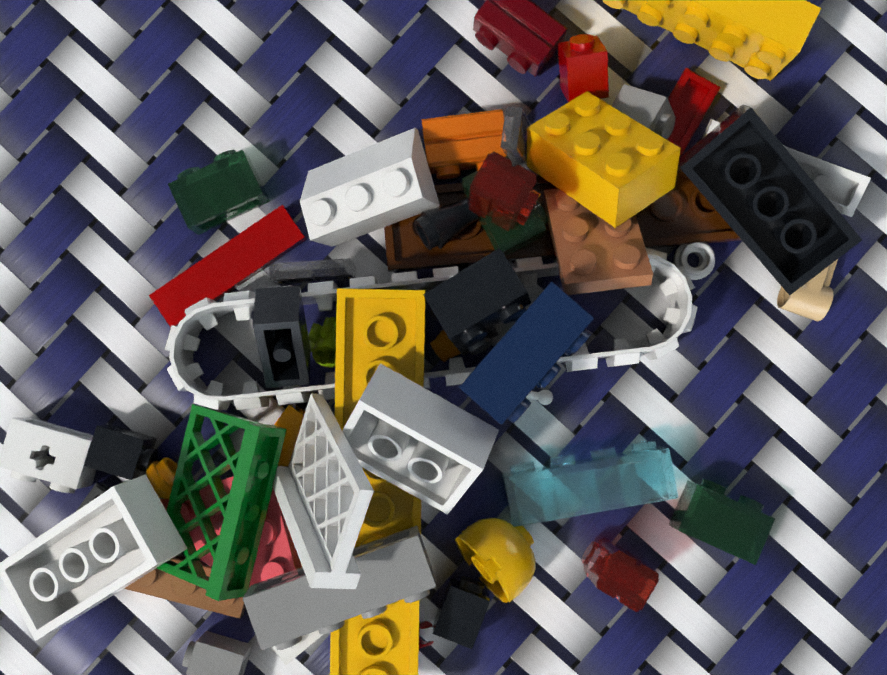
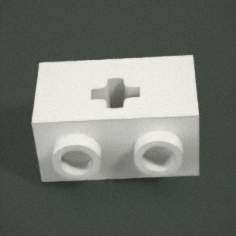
M31 417L11 418L0 454V468L11 470L10 476L12 478L27 482H36L38 478L51 482L50 488L53 490L75 493L76 489L92 486L96 469L84 466L93 435ZM48 451H49V454H50L51 456L56 457L54 463H53V458L50 457V456H47Z

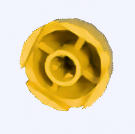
M491 517L481 519L468 526L455 539L465 561L469 566L473 562L482 575L479 577L481 582L502 602L507 603L509 601L510 603L531 582L536 570L535 556L530 547L534 540L521 524L518 523L513 527L503 519Z

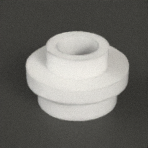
M706 242L683 244L675 251L674 265L677 268L683 266L691 280L702 279L713 270L715 254ZM690 253H694L699 257V264L696 268L691 267L687 262V257Z

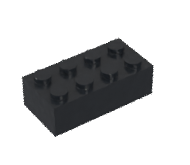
M742 104L679 158L678 166L789 295L862 241L840 212L749 106Z

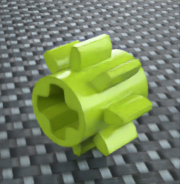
M326 317L323 326L317 323L312 324L308 336L313 359L324 367L334 368L336 360V317Z

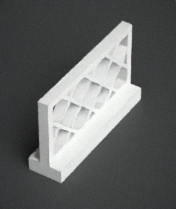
M311 393L289 466H278L273 490L310 588L356 589L361 572L352 553L374 490L325 397L321 394Z

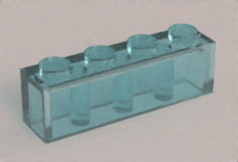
M655 440L631 444L632 451L616 454L615 447L590 451L591 458L575 461L574 454L550 458L551 465L535 468L534 461L510 465L511 472L502 473L510 522L513 527L677 499L678 492L670 450L662 446L656 447Z

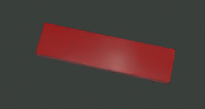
M281 205L149 296L170 328L172 325L178 326L179 322L186 317V308L206 297L214 301L219 300L225 293L231 292L307 239L286 208Z

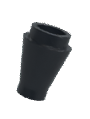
M465 198L460 202L421 212V217L414 221L418 236L428 250L435 247L442 249L468 225L477 221L478 213L471 200Z

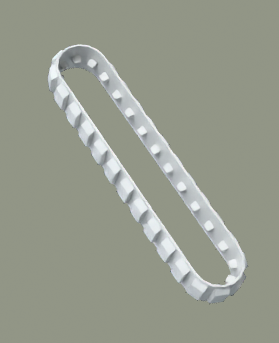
M646 248L653 275L662 283L659 285V288L664 296H669L671 308H666L663 318L664 321L668 322L664 333L662 334L656 328L645 334L649 346L630 349L627 338L613 339L612 351L589 354L586 343H584L576 353H572L571 356L560 357L556 363L565 362L567 372L597 368L598 358H605L608 367L639 363L640 353H643L648 360H655L678 348L677 337L680 334L692 331L698 308L692 304L690 290L695 288L684 267L677 268L673 263L667 261V253ZM541 256L516 259L513 264V269L525 288L536 287L537 278L560 275L556 257L552 264L543 265ZM458 266L433 269L434 277L418 279L416 271L391 274L392 282L378 284L375 276L351 278L350 287L343 289L427 291L458 274L459 271ZM334 281L308 283V292L301 293L303 305L317 303L320 312L332 310L333 301H337V284ZM250 290L225 293L223 302H216L206 297L185 309L186 317L179 322L178 326H171L165 350L170 351L169 358L171 362L167 371L178 391H189L194 394V404L215 410H227L231 401H234L236 410L269 407L270 397L276 396L278 405L306 403L309 401L310 392L316 391L323 395L326 400L335 399V372L326 373L325 385L301 387V385L284 386L283 390L260 392L257 381L244 382L242 394L231 396L224 395V383L211 380L207 387L200 379V376L204 373L199 363L193 362V353L198 349L200 343L198 336L201 330L205 328L208 331L217 326V318L230 313H235L237 321L250 320L255 302V293ZM462 357L450 358L449 370L424 373V388H430L429 378L444 376L446 378V386L460 385L476 367L465 368Z

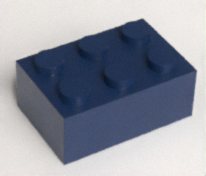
M551 281L458 389L497 423L502 425L506 419L515 423L531 405L532 402L526 396L535 386L539 389L541 387L545 388L560 372L562 367L556 363L564 353L567 356L571 353H576L588 340L592 333L586 327L594 318Z

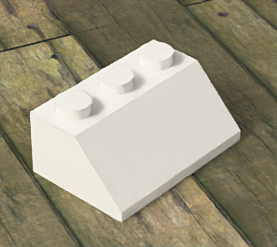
M416 128L308 171L300 199L310 241L331 247L440 206L419 131Z
M380 363L342 431L362 468L448 515L484 469L499 430Z

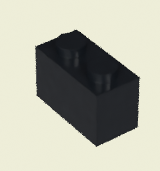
M300 286L256 289L252 325L266 388L309 385L311 348Z

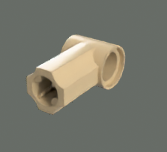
M838 259L791 295L781 286L777 297L778 308L817 322L821 321L826 316L833 301V289L829 286Z

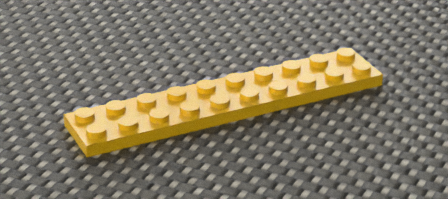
M337 288L334 416L342 430L380 363L424 388L425 297L423 294H425L426 290ZM362 468L374 492L354 548L416 525L421 534V500ZM404 599L388 604L387 610L375 617L363 619L361 615L344 620L345 624L338 630L331 632L330 675H418L420 600L405 603Z

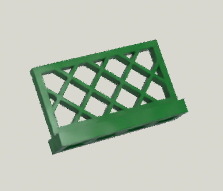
M192 404L167 507V513L187 547L184 551L186 559L179 564L169 560L157 567V569L206 589L205 596L217 601L244 597L250 585L287 429L276 425L262 424L220 410ZM204 417L210 418L216 432L207 441H204L201 433ZM243 428L245 431L240 451L236 452L229 435L237 429ZM220 443L227 460L218 467H215L209 450ZM199 458L206 476L195 483L191 471L193 462ZM231 469L234 477L230 493L227 494L220 476ZM210 484L217 502L206 509L199 491ZM189 499L196 517L185 523L180 511L182 504ZM221 510L224 519L220 535L217 536L210 517ZM200 525L207 544L196 551L189 532ZM209 552H211L214 560L210 577L206 576L200 561Z

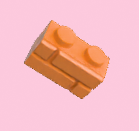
M502 109L421 119L426 159L430 173L436 174L437 179L457 178L461 176L460 171L476 169L477 174L480 175L493 174L501 170L500 166L507 165L509 153Z

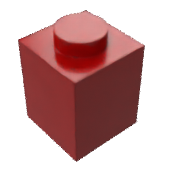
M579 34L572 36L569 41L558 43L560 88L567 102H570L586 91L599 99L609 98L608 51L599 37L590 34Z

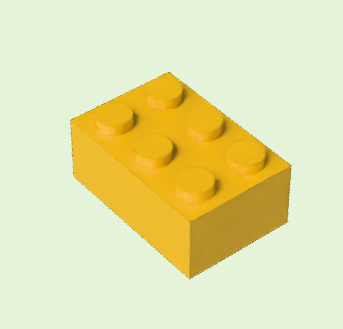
M588 91L527 127V167L614 228L675 188L681 148Z

